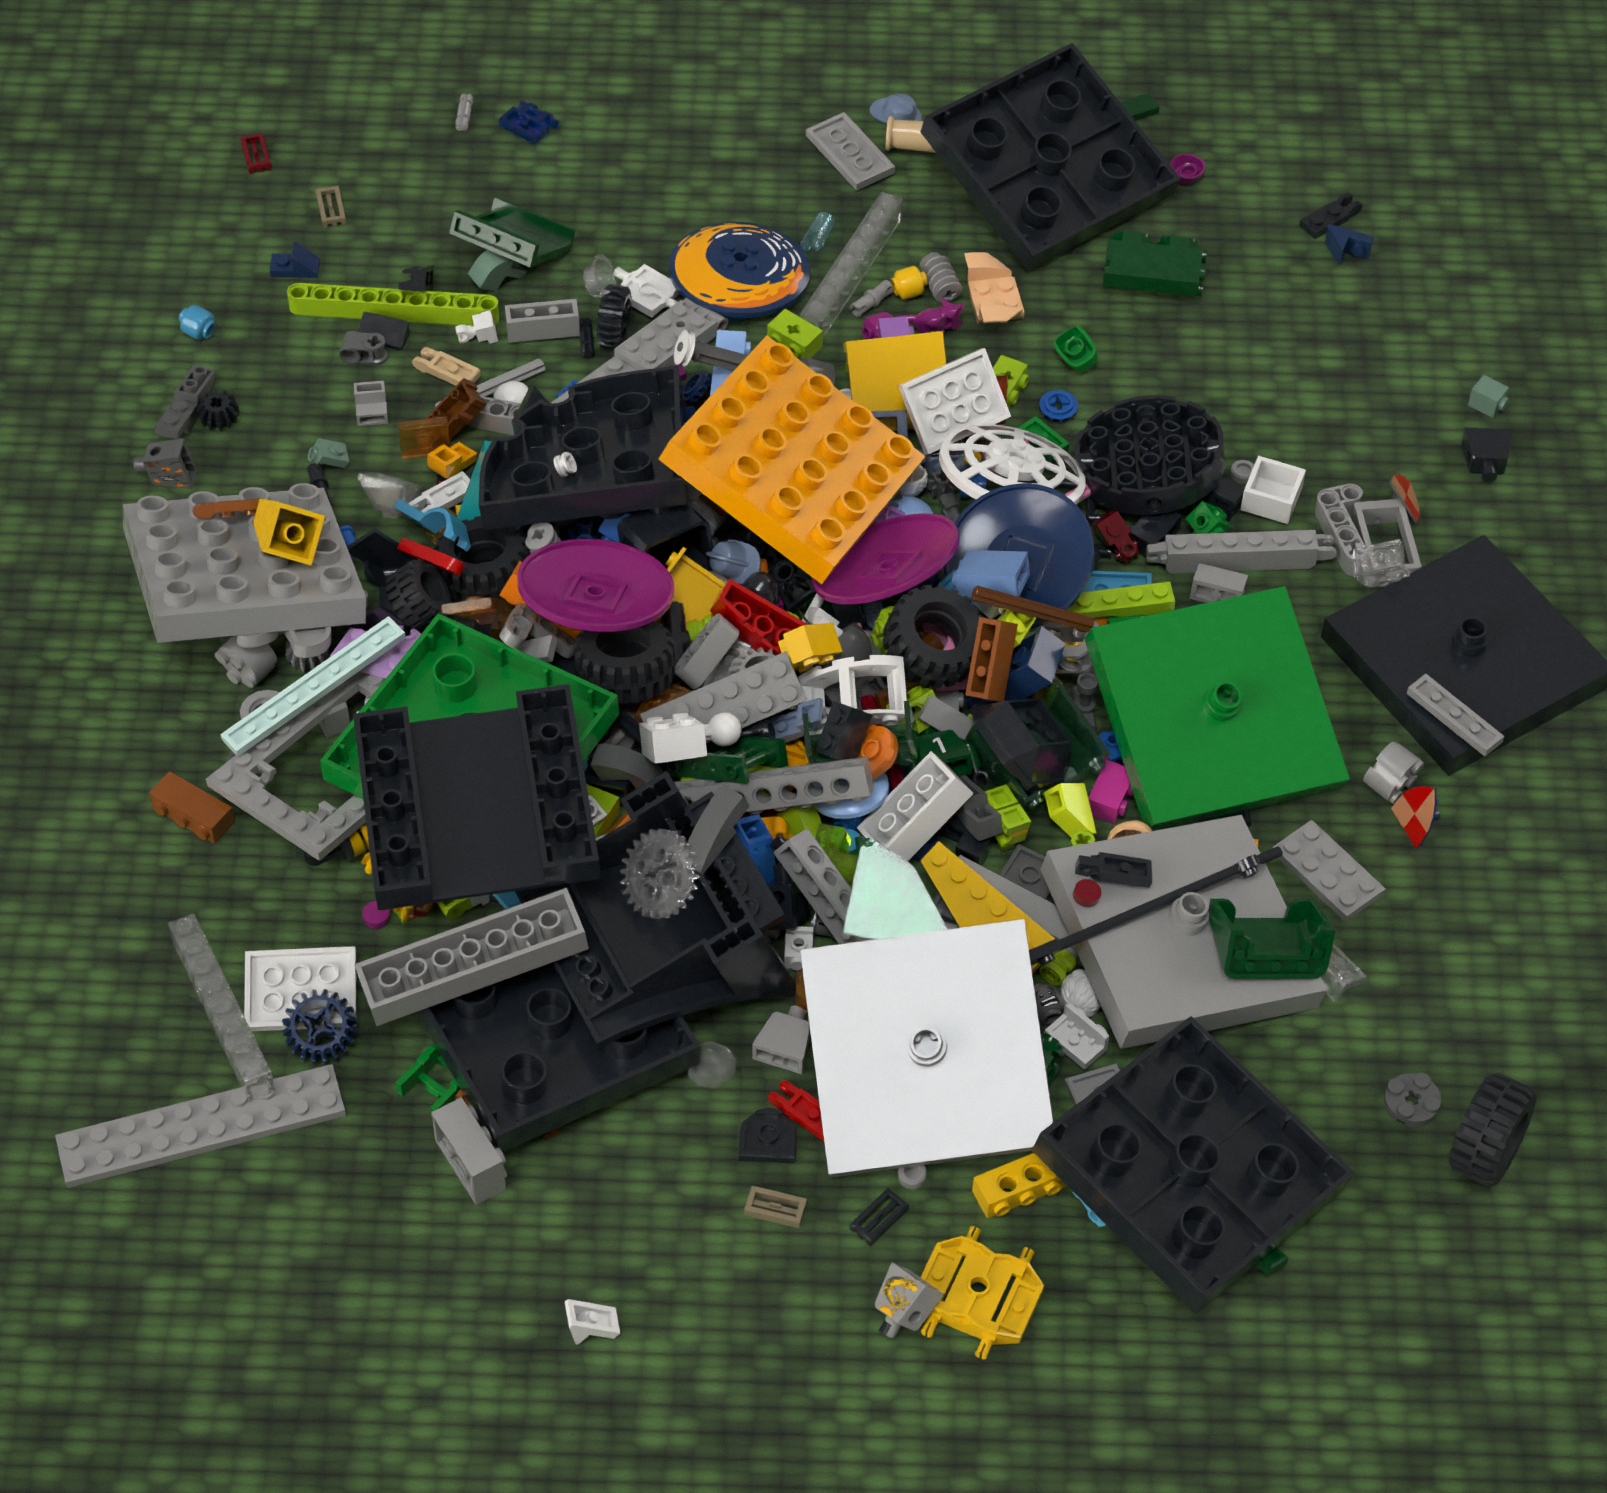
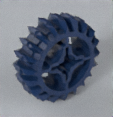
M313 989L311 992L313 997L308 998L305 993H302L303 1001L301 1003L293 999L292 1004L295 1010L286 1008L285 1012L290 1018L282 1019L283 1025L286 1026L282 1030V1034L288 1037L285 1043L287 1046H293L291 1051L294 1055L301 1052V1060L305 1061L311 1055V1062L313 1064H316L318 1057L322 1058L323 1063H328L327 1056L332 1055L333 1059L337 1060L339 1058L338 1050L344 1054L348 1052L344 1044L353 1045L354 1039L349 1035L357 1034V1028L352 1025H355L358 1021L356 1017L351 1016L354 1013L353 1007H346L348 1004L346 998L339 1000L337 992H334L329 998L327 989H324L322 995L318 996L316 989ZM322 1007L316 1014L307 1013L314 1008ZM333 1010L342 1018L341 1031L337 1030L330 1023ZM299 1022L309 1029L307 1042H304L298 1036ZM322 1022H324L325 1028L320 1027L316 1031L314 1025L316 1024L320 1026ZM323 1039L333 1040L328 1044L318 1046L319 1042Z

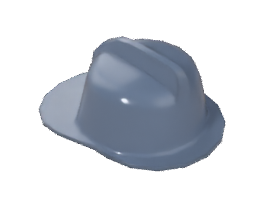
M899 93L876 100L870 107L872 117L886 124L889 116H893L896 120H922L921 113L916 108L914 99L906 94Z
M737 540L719 542L711 552H706V555L710 557L711 569L725 580L730 578L738 584H743L751 574L760 569L761 559L759 552L754 546Z

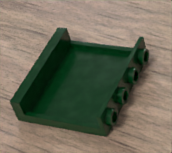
M494 197L491 211L481 215L473 216L461 210L454 211L449 234L525 266L533 267L570 252L576 230L508 201Z

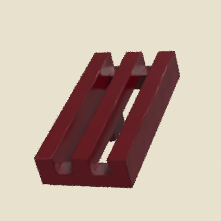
M263 133L240 137L249 174H254L253 170H258V173L263 172V168L271 171V162ZM255 140L260 142L265 162L260 161ZM249 141L256 162L254 164H252L248 147L246 144V142Z

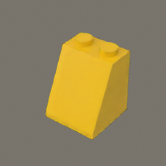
M260 498L253 525L261 551L312 565L325 515Z

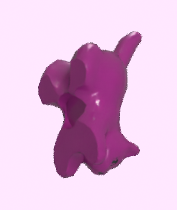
M942 298V305L939 308L926 309L918 315L896 317H908V323L915 324L919 334L943 331L944 334V329L955 330L962 325L963 321L959 319V316L964 310L965 305L962 303L955 305Z

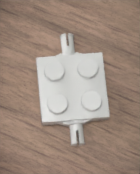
M646 264L631 273L626 272L620 267L615 269L614 276L623 280L621 285L628 287L631 291V306L652 318L663 308H671L677 303L674 298L679 295V292L675 289L671 279Z

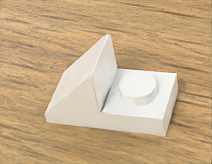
M571 1299L565 1301L568 1324L576 1345L580 1344L589 1335L614 1339L620 1334L616 1307Z

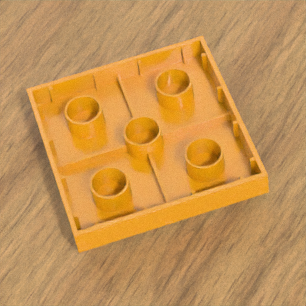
M766 335L672 437L658 460L820 584H823L913 475L925 458V455L915 449L909 439L894 433L877 420L867 407L856 404L834 387L828 377L816 373L801 362L786 345L777 343Z

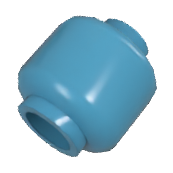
M199 305L184 308L179 315V320L181 321L180 329L195 340L208 339L216 328L214 315Z

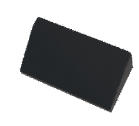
M369 312L363 313L358 332L379 333L383 335L385 347L402 350L410 334L407 321Z

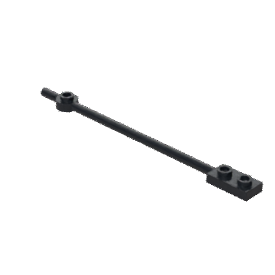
M1277 846L1261 854L1248 856L1233 866L1062 939L1057 940L1056 938L1030 949L1031 966L1037 963L1040 966H1044L1055 960L1054 955L1057 952L1172 904L1185 893L1200 892L1235 876L1243 875L1244 879L1249 878L1259 872L1257 867L1281 857L1283 852Z

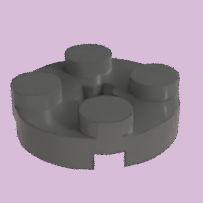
M1402 1074L1388 1082L1384 1097V1107L1392 1119L1405 1122V1126L1422 1127L1434 1120L1440 1108L1441 1094L1427 1074ZM1408 1096H1414L1418 1101L1416 1105H1413L1412 1101H1406Z

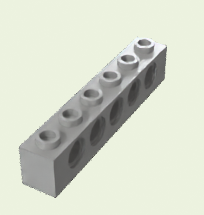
M808 828L787 840L773 852L839 944L886 938Z

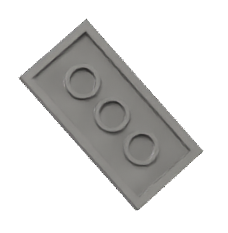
M845 112L806 129V137L856 191L895 173V166Z
M1312 820L1273 846V848L1279 846L1283 852V855L1278 859L1345 922L1385 894L1386 888Z

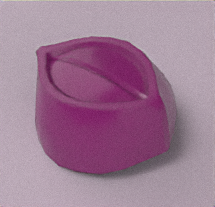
M1180 154L1174 157L1170 166L1181 178L1179 185H1192L1196 183L1204 173L1205 161L1191 154Z

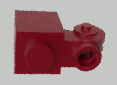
M1111 510L1091 524L1104 545L1114 546L1116 553L1114 556L1120 562L1126 564L1134 556L1136 557L1140 554L1137 542L1132 541L1128 536L1131 531L1118 511Z

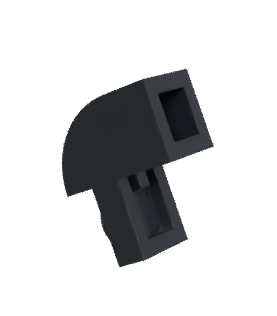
M952 815L943 824L941 836L957 843L955 846V855L957 857L962 855L983 866L988 857L990 837L978 841L964 826L958 816Z

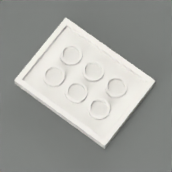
M985 348L976 350L898 385L924 454H930L939 450L943 440L956 429L977 424H996L1011 417ZM974 433L957 437L956 439L952 440L950 444L959 441L967 436H970Z
M356 947L245 951V1032L283 1030L286 1026L283 1025L282 1019L290 1018L285 1012L286 1008L295 1010L292 1004L293 999L301 1003L303 1001L301 994L305 993L308 998L313 997L311 993L313 989H316L318 996H321L322 991L327 989L329 998L334 992H337L339 1000L347 999L348 1004L346 1007L352 1006L354 1013L351 1016L357 1018L356 968L354 965L356 964ZM322 1007L314 1008L307 1013L316 1014ZM333 1010L330 1023L335 1028L342 1027L341 1016ZM299 1022L298 1029H308L303 1023ZM324 1022L320 1026L314 1025L315 1028H325Z

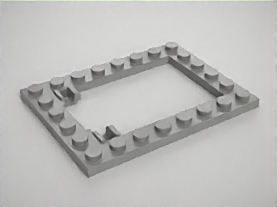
M360 671L246 752L240 756L235 755L206 778L207 786L320 861L366 822L364 800L354 795L338 809L324 800L318 804L319 810L316 814L311 811L306 813L303 810L298 812L265 790V785L277 773L276 768L269 763L326 718L333 707L347 701L358 691L370 698L385 678ZM258 772H260L262 775H261L260 777H258V776L255 775V774H257Z

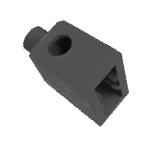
M184 439L150 443L147 446L144 457H135L134 459L135 471H147L154 485L192 489L198 470Z

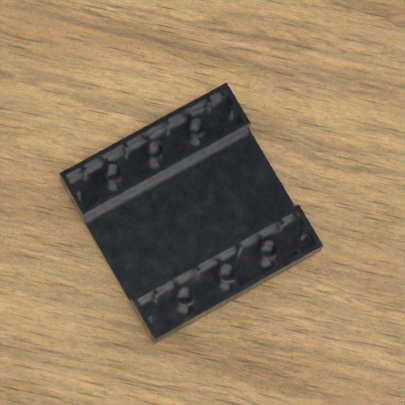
M570 684L516 691L518 708L410 723L407 706L353 714L378 911L601 879Z

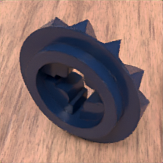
M707 370L695 373L685 383L682 389L683 401L688 405L702 397L711 384L712 375Z

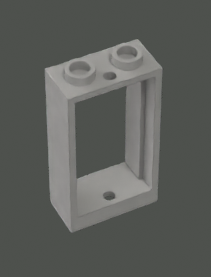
M1400 499L1354 502L1351 519L1367 548L1368 553L1364 571L1369 587H1385L1422 567L1407 512ZM1398 523L1409 564L1377 566L1366 525Z

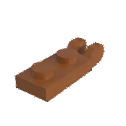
M260 498L198 503L192 508L194 517L199 519H211L215 513H219V517L235 516L234 511H244L245 515H255Z

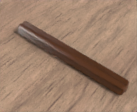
M978 585L972 591V599L977 602L1089 632L1094 627V618Z

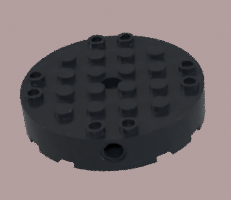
M1140 396L1114 403V408L1105 412L1100 410L1087 420L1088 425L1079 431L1075 441V459L1091 491L1089 497L1108 509L1138 516L1169 514L1175 510L1187 507L1199 501L1214 489L1220 481L1225 468L1224 437L1217 419L1214 416L1208 415L1204 407L1188 401V403L1176 401V397Z

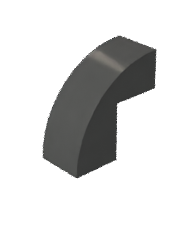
M597 744L591 762V767L601 781L630 780L636 789L665 772L657 763L655 764L641 753L612 744Z

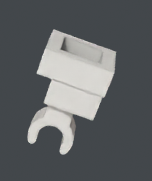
M490 310L472 315L474 326L458 325L455 327L459 343L468 342L476 335L479 342L488 340L489 344L499 342Z

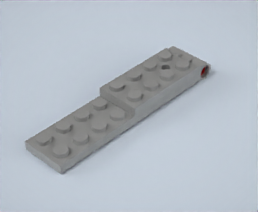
M685 298L684 301L680 300L614 349V357L578 383L612 374L676 366L674 363V349L677 339L684 329L688 333L694 331L695 342L701 341V343L707 344L717 336V330H726L728 319L693 303L688 298ZM568 390L551 403H559L569 397Z

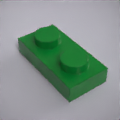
M1034 416L1018 427V429L1034 433L1053 442L1066 452L1069 450L1070 443L1037 416ZM1029 441L1031 446L1041 448V446ZM1043 455L1051 462L1055 460L1052 455Z

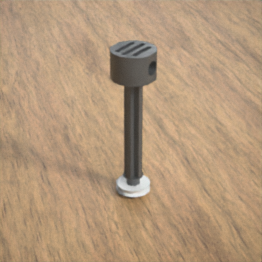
M686 329L680 333L674 349L675 365L681 363L683 367L688 365L692 359L693 362L697 361L734 371L748 356L701 343V341L695 342L694 331L688 333ZM808 357L799 359L816 373L828 377L833 385L835 384L836 375L833 364Z

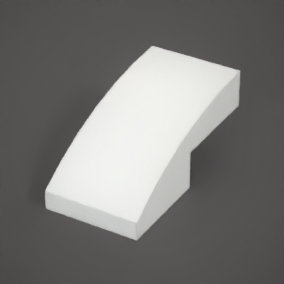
M810 607L808 618L812 624L833 622L837 636L839 637L843 633L837 627L839 621L821 608Z

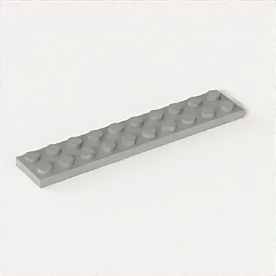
M330 1064L57 1134L55 1138L67 1188L340 1118L346 1116L334 1068Z

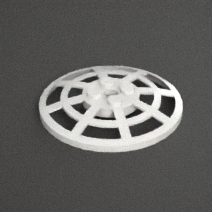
M995 424L965 426L948 434L943 440L939 451V462L946 476L955 486L975 499L989 492L969 480L979 473L1002 486L1021 483L1017 481L1036 480L1038 483L1030 484H1039L1052 489L1060 485L1064 478H1067L1078 485L1074 492L1067 496L1076 505L1081 500L1086 486L1084 474L1078 467L1076 460L1069 453L1039 435L1014 427ZM976 433L966 443L950 444L957 437ZM996 435L1014 436V439H1001ZM982 437L992 441L989 445L974 444L976 440ZM1024 439L1041 446V448H1035L1027 444ZM964 450L966 460L972 467L960 472L952 462L949 451ZM973 451L986 452L985 461L979 463ZM1043 455H1052L1058 466L1045 461ZM1064 461L1073 469L1077 476L1066 470ZM991 468L993 471H995L996 473H998V474H1000V475H1002V476H1004V477H1006V478H1003V477H1001V476H998V475L994 474L993 472L989 471L988 469ZM1044 468L1057 473V475L1047 481L1042 473Z

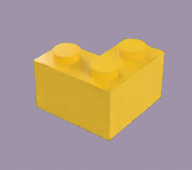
M833 622L803 625L783 634L784 639L778 641L781 653L787 652L794 670H798L799 674L814 668V664L819 663V665L832 662L834 661L833 656L843 652Z

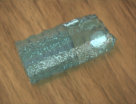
M819 212L804 235L800 247L804 251H808L813 245V249L819 251L835 226L834 218L828 213Z

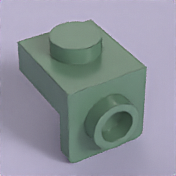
M319 438L315 445L309 449L308 461H310V464L316 463L317 470L318 463L346 468L349 463L346 444Z

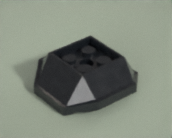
M1041 698L975 703L969 710L970 714L973 715L972 720L975 727L1002 765L1014 777L1020 780L1021 785L1027 791L1051 789L1065 781L1072 753L1070 751L1072 741Z

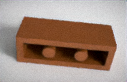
M979 617L965 695L987 700L1004 701L1018 624Z
M170 771L149 792L152 808L157 814L161 816L166 815L179 827H186L193 831L200 839H207L213 844H216L235 823L231 806Z

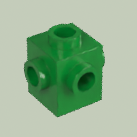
M1204 501L1186 518L1194 529L1192 531L1193 534L1226 533L1231 527L1226 521L1227 515L1223 510Z

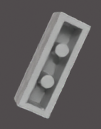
M576 299L505 305L508 343L580 336Z

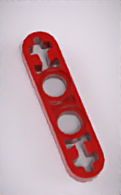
M402 537L397 547L398 550L411 557L427 561L433 566L458 576L461 575L466 565L449 555Z

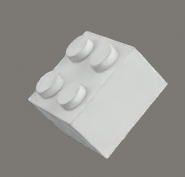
M1258 456L1244 489L1240 510L1288 524L1301 493L1306 470Z

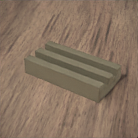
M339 186L315 189L323 228H328V224H332V227H335L338 222L346 225ZM331 193H335L340 216H335ZM324 194L326 195L330 217L327 218L322 200V195Z
M751 1186L744 1215L800 1228L807 1199ZM757 1197L773 1202L768 1203L764 1201L755 1200L754 1198ZM778 1203L798 1207V1210L781 1206V1204Z

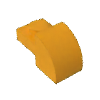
M460 442L450 448L443 444L427 454V465L434 472L449 479L476 462L478 453Z

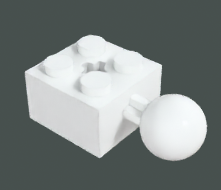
M726 712L714 715L708 724L699 722L694 717L689 716L688 713L674 714L673 719L663 720V717L647 718V722L639 723L642 755L655 764L707 756L706 740H711L716 745L725 747L734 744L741 735L739 720L734 715Z

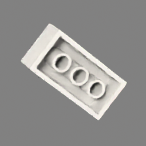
M931 751L857 829L882 857L900 870L974 793Z

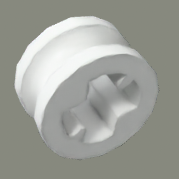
M564 452L561 456L557 455L554 457V466L560 476L566 477L569 473L572 474L577 471L575 459L569 452Z

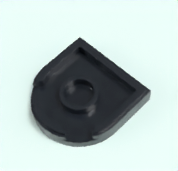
M773 1108L759 1109L743 1121L740 1128L738 1161L795 1163L796 1126L782 1111Z

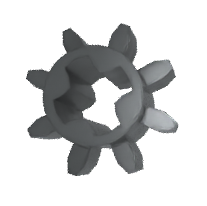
M938 470L936 473H932L931 479L928 480L927 489L932 490V497L939 499L945 493L952 492L955 495V490H958V487L949 480L943 470Z

